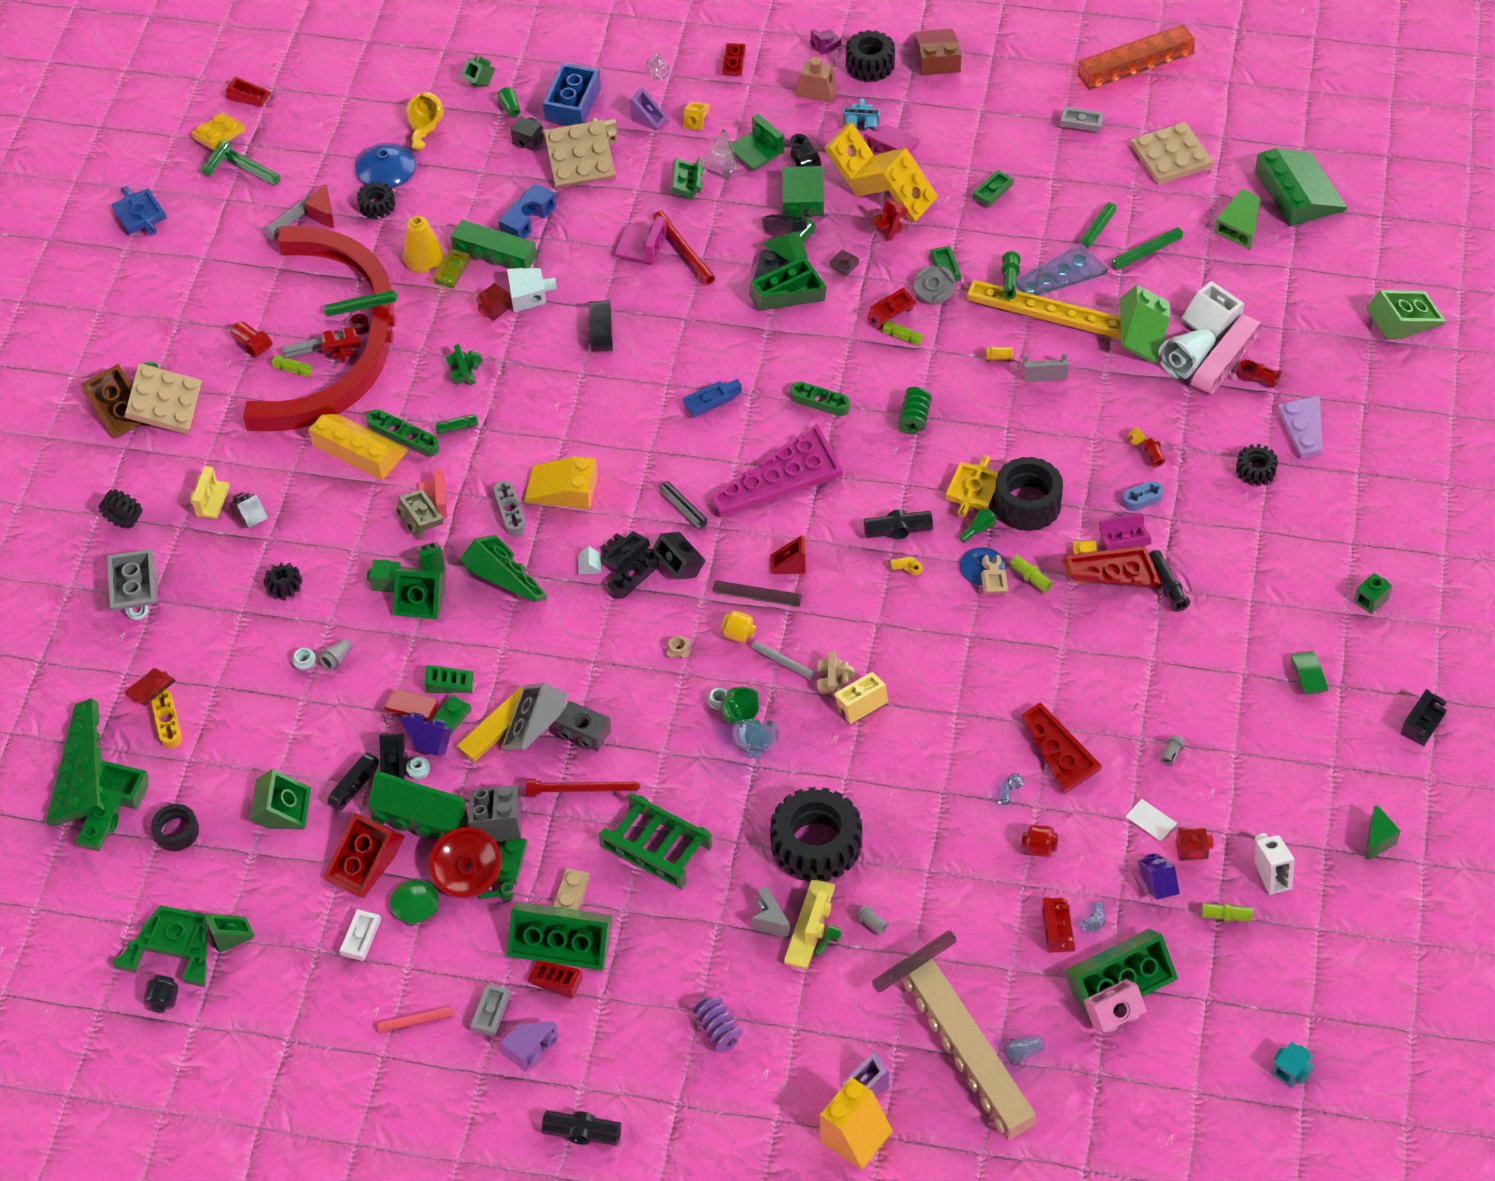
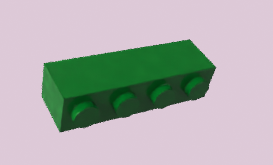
M461 219L450 236L453 251L507 268H530L537 258L535 242Z

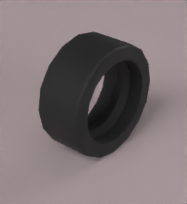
M170 804L161 808L154 815L151 821V830L160 847L169 851H181L190 847L196 841L199 835V824L193 810L188 806ZM177 818L188 820V829L178 836L169 837L161 832L163 826L170 820Z

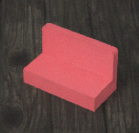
M443 469L434 470L435 481L419 483V490L423 489L442 517L447 518L446 487Z

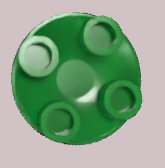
M411 880L401 884L395 889L390 899L392 913L408 926H413L418 922L428 919L439 909V897L436 889L431 884L421 880Z

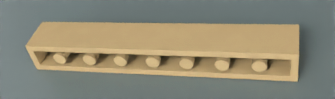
M932 956L905 968L903 983L909 993L913 992L919 1010L922 1013L926 1012L932 1030L939 1032L945 1050L952 1052L958 1070L965 1072L971 1090L974 1093L978 1092L984 1110L987 1113L991 1112L994 1117V1124L1001 1134L1004 1133L1007 1139L1010 1140L1035 1127V1112Z

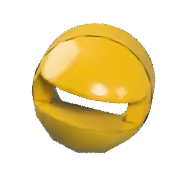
M1138 426L1129 432L1128 439L1132 445L1139 446L1147 440Z

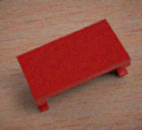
M903 287L870 306L867 319L870 323L876 320V329L878 330L883 327L885 322L904 311H911L914 305H916V301Z
M1043 898L1042 914L1048 953L1075 951L1070 907L1067 905V898Z

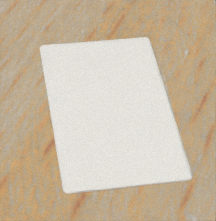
M1143 799L1126 815V818L1160 841L1177 825L1175 821Z

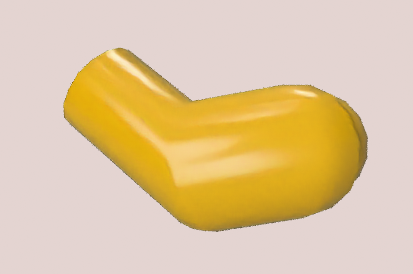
M913 557L890 560L892 571L904 569L912 575L922 573V564Z

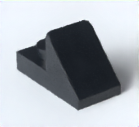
M381 733L379 735L380 772L405 779L408 753L405 752L404 733Z

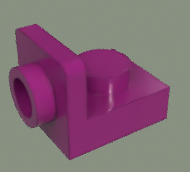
M813 29L811 30L810 44L813 49L824 55L841 46V39L831 29L822 33H818Z

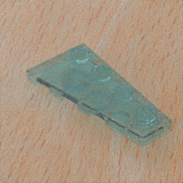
M1081 243L1017 279L1016 287L1021 292L1038 296L1106 275L1108 268Z

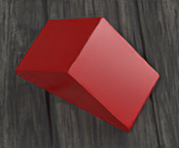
M322 185L306 201L308 218L329 228H335L327 185Z
M803 535L770 555L772 574H806L805 537Z

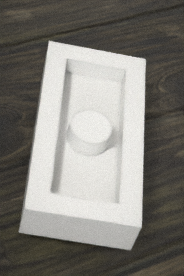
M357 909L341 946V956L360 961L365 960L380 924V915Z

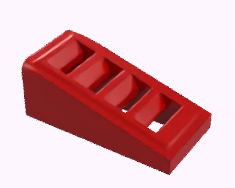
M234 77L226 89L225 98L263 107L271 91Z
M537 960L527 982L573 999L583 976L582 970ZM540 969L545 970L542 977L537 978ZM549 972H552L550 980H546ZM560 975L561 978L559 982H556L555 980L557 976ZM566 978L569 979L567 984L564 983Z

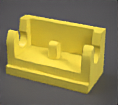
M873 672L834 693L840 713L845 712V717L849 724L888 703L886 684Z

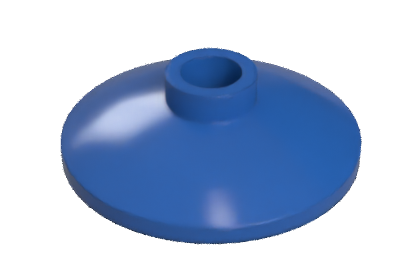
M979 547L966 552L960 561V570L964 578L971 583L982 585L981 573L983 570H987L982 565V559L985 555H988L989 561L994 563V557L1000 555L997 551L986 547ZM1000 555L1001 564L998 567L999 570H1005V561Z

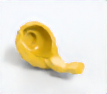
M430 92L417 94L407 104L408 122L414 130L411 138L413 141L412 148L416 151L424 149L425 142L421 139L432 133L443 117L444 110L440 99Z

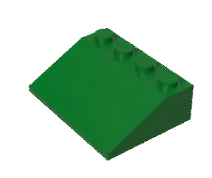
M1274 148L1257 154L1255 171L1290 226L1347 210V206L1312 152Z

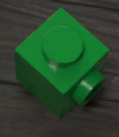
M374 559L372 568H369L367 571V581L370 582L372 591L394 593L395 570L401 567V563L386 559Z
M1374 572L1357 587L1354 602L1372 615L1389 599L1392 585L1385 578L1380 577Z

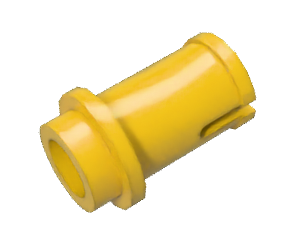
M990 345V347H986V360H990V362H993V360H1012V346L993 347V345Z

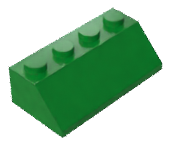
M376 771L368 803L371 819L381 824L392 825L401 831L408 830L420 837H430L439 840L451 830L468 827L469 818L463 797Z
M517 902L511 909L507 957L534 961L541 960L603 971L611 942L613 915Z
M1147 929L1064 971L1073 995L1088 1017L1089 1015L1083 1000L1125 979L1138 985L1142 997L1178 979L1163 935L1152 929ZM1118 1004L1115 1005L1113 1012L1118 1009Z

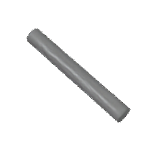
M754 641L752 644L753 650L809 680L813 677L814 671L758 641Z

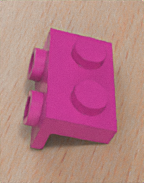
M1142 513L1099 522L1100 541L1106 550L1151 544V536L1144 527V516Z

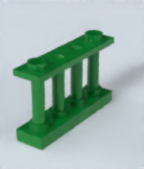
M630 792L628 795L630 812L615 831L603 828L599 834L600 847L682 890L687 883L684 867L700 845L711 850L712 835L705 828H698L650 803L644 796H637ZM639 814L651 819L636 841L631 842L623 838ZM659 825L670 829L671 832L656 852H650L643 848ZM680 835L691 840V843L676 863H671L664 859V856Z

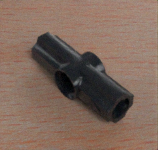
M893 510L887 516L864 519L866 538L891 535L893 539H903L913 532L933 530L932 513L930 510L906 513L904 510Z
M546 1110L542 1120L541 1131L542 1134L568 1138L569 1141L579 1145L595 1142L617 1146L621 1137L622 1124L621 1122L597 1119L594 1115L584 1111L567 1114Z

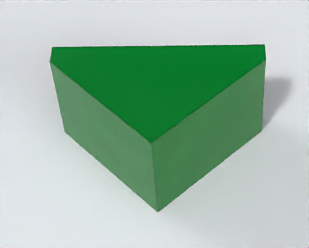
M799 231L775 236L763 244V246L789 262L804 256L808 259Z
M438 541L416 547L422 569L446 570L442 549Z
M1375 805L1370 820L1365 859H1372L1396 845L1401 832L1385 812Z
M207 914L205 916L220 953L251 940L255 936L247 917Z

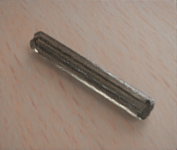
M718 580L713 584V593L794 607H799L802 601V595L798 593Z
M947 930L874 978L872 980L873 988L880 993L955 944V934L951 930Z

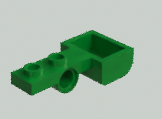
M102 761V777L99 780V784L103 787V795L100 796V802L104 804V810L88 815L75 841L78 847L100 852L108 833H113L117 828L119 822L118 812L121 806L138 809L149 784V776L146 770Z

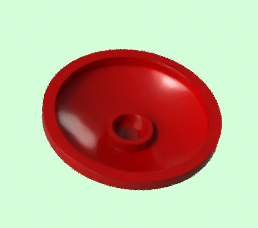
M473 827L457 828L443 835L434 845L429 858V870L434 883L441 891L456 898H471L487 891L497 880L502 866L501 852L495 840L485 831ZM471 864V870H464L466 865Z

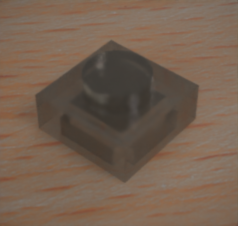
M842 249L830 261V268L847 276L859 264V258Z

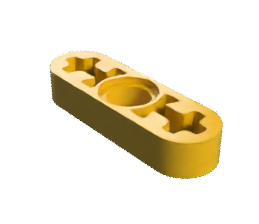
M160 688L151 694V703L161 744L167 749H173L181 744L182 735L171 692L168 689ZM161 698H164L166 707H161ZM164 715L173 716L172 719L168 722L160 721L161 717ZM167 730L172 731V739L168 740Z

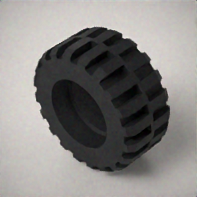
M808 787L807 791L800 789L795 791L794 796H791V794L783 799V803H779L775 808V813L772 814L770 820L771 850L773 856L776 857L777 864L780 867L784 866L786 873L789 875L794 873L796 878L800 880L807 878L811 882V880L823 879L825 882L830 881L832 876L838 878L844 875V869L848 871L854 866V861L858 860L860 849L862 848V819H860L858 809L853 807V802L849 798L843 799L842 793L838 791L832 793L829 788L822 787V790H816V787ZM814 823L828 825L838 833L834 840L819 846L805 844L794 835L800 828Z

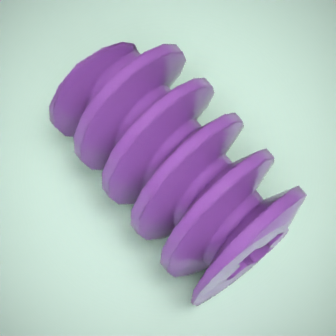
M722 997L706 998L693 1007V1012L697 1014L696 1017L699 1022H702L701 1025L706 1030L708 1037L711 1038L712 1044L716 1046L717 1052H727L737 1044L738 1038L743 1032L739 1028L735 1029L738 1025L736 1021H730L733 1016L729 1012L726 1013L728 1010L726 1005H721L723 1002Z

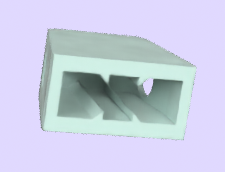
M539 268L507 269L514 312L545 304V292L557 290L555 278L543 279L541 269Z

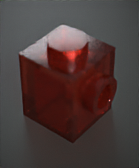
M493 283L477 296L478 311L482 316H487L492 321H495L511 307L509 292L496 283Z

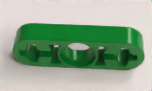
M796 382L791 386V399L796 403L836 416H844L850 410V400L846 395L805 382ZM823 396L826 399L818 402L815 400V397Z

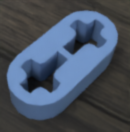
M1152 481L1128 489L1123 496V506L1127 510L1137 511L1157 504L1162 500L1163 486L1158 482Z

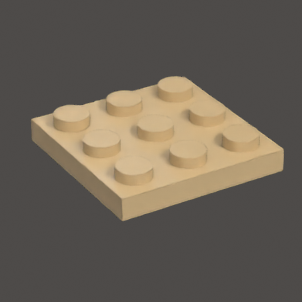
M604 120L544 130L556 189L615 178Z
M1186 122L1131 139V147L1157 185L1213 167L1214 161Z
M139 363L124 418L188 435L202 380Z

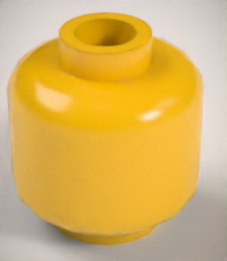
M736 610L730 614L726 613L721 626V631H724L725 638L739 643H745L748 637L753 638L756 630V625H753V617Z

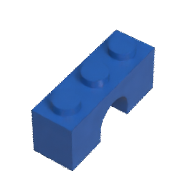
M534 183L499 218V230L526 239L532 233L529 216H539L545 219L556 207L555 192Z

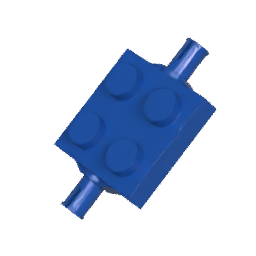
M125 186V189L122 187L121 192L125 197L111 205L129 235L146 228L149 235H153V233L155 235L157 229L153 224L167 218L164 210L149 188L132 193L128 186Z

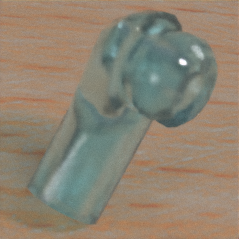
M1012 773L1001 782L998 802L1002 805L1010 804L1011 790L1014 787L1017 789L1023 787L1024 778L1018 773Z
M1095 901L1092 903L1093 914L1081 923L1084 932H1095L1105 925L1104 902Z

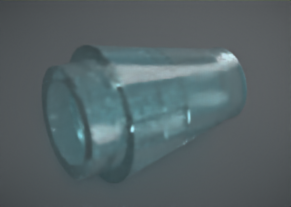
M1040 1035L1012 1038L1005 1044L1006 1055L1012 1063H1021L1045 1048L1044 1041Z

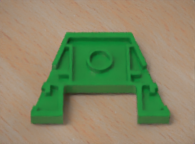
M160 905L141 928L142 931L136 939L130 941L125 952L114 960V968L136 973L145 951L188 959L189 962L182 977L183 982L205 987L208 943L206 914Z

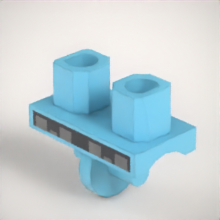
M861 98L860 104H852V108H843L845 125L852 122L857 129V122L865 123V130L869 128L875 131L877 123L880 124V109H872L873 105L865 104V99Z

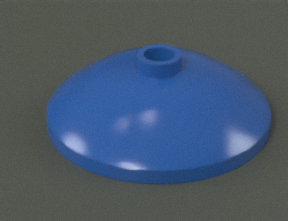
M379 143L367 148L359 155L355 164L356 175L363 184L368 183L372 185L371 182L375 181V184L381 181L382 185L387 183L388 187L391 186L392 188L407 182L416 169L413 153L408 148L396 143Z

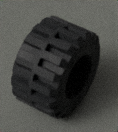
M876 30L860 31L857 35H852L846 44V68L848 73H851L852 77H857L860 81L866 80V82L872 80L876 82L879 79H885L886 75H890L895 68V43L892 41V38Z

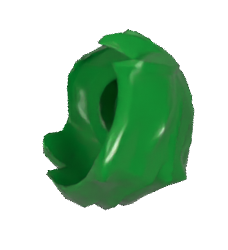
M744 686L733 687L728 690L720 706L723 719L729 724L739 727L749 724L755 719L759 711L758 691Z

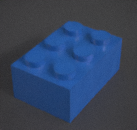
M561 63L543 102L545 121L570 126L585 123L601 89L600 70Z

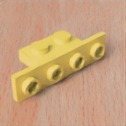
M811 880L784 959L786 965L808 970L817 940L823 936L825 924H823L824 919L830 915L832 906L830 901L835 889L834 884Z

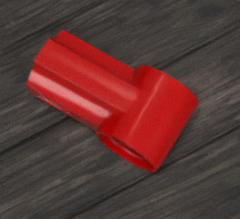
M237 321L230 331L231 336L244 345L246 351L253 358H257L273 345L270 337L264 331L257 332L244 321Z

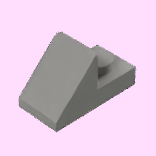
M767 886L759 889L756 904L761 913L752 917V928L756 931L785 938L790 936V923Z

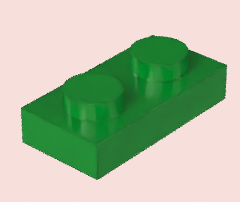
M997 170L972 193V199L989 208L1014 185V179Z
M451 695L433 718L445 721V726L452 728V734L471 712V705Z
M527 839L502 841L500 847L502 866L495 882H509L517 885L528 845Z

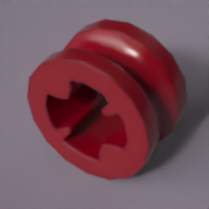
M355 314L349 320L350 326L354 327L357 335L368 332L370 326L366 315Z

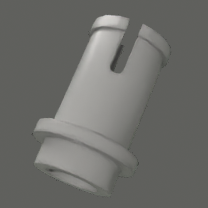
M1172 735L1167 738V745L1159 758L1160 761H1163L1162 764L1166 766L1174 765L1179 751L1184 749V740L1180 736Z
M864 905L856 915L860 923H865L878 935H881L889 924L873 912L871 906L867 907Z

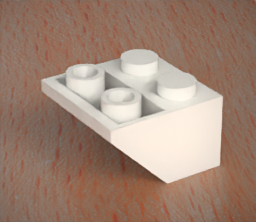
M1211 281L1197 292L1182 316L1181 321L1195 331L1202 328L1210 330L1214 334L1216 342L1229 331L1243 314L1244 303Z

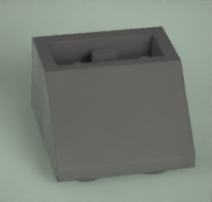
M518 785L471 790L469 827L485 831L496 841L521 839L523 805Z

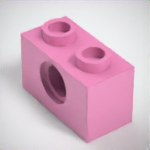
M1127 979L1083 1000L1092 1026L1103 1033L1113 1032L1119 1025L1135 1021L1140 1017L1139 1015L1147 1012L1138 985ZM1118 1004V1009L1113 1013L1115 1005Z

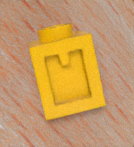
M691 101L684 108L683 127L702 130L704 118L709 113L710 104Z

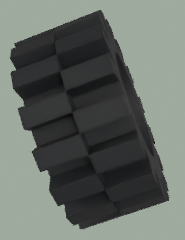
M375 181L371 182L372 185L365 184V188L361 187L357 193L359 210L362 212V215H367L370 219L372 216H374V219H378V216H381V219L385 218L384 214L389 216L391 214L390 211L393 212L396 205L392 187H388L387 183L382 185L381 181H378V184H375ZM373 199H382L378 202H371V200Z
M1251 444L1249 449L1245 446L1243 451L1239 452L1236 473H1238L1239 478L1243 477V482L1250 481L1249 485L1252 486L1253 482H1256L1257 486H1261V482L1266 485L1268 480L1271 482L1275 477L1278 465L1277 455L1274 454L1272 449L1268 451V446L1266 445L1264 448H1260L1261 444H1257V447ZM1260 462L1265 467L1255 468L1249 465V463Z
M116 489L109 490L98 506L99 512L103 513L102 516L108 518L107 521H112L114 525L118 526L119 524L121 528L126 527L127 529L135 525L143 509L140 507V503H136L137 500L135 498H130L131 495L128 493L125 495L123 491L120 490L118 492Z

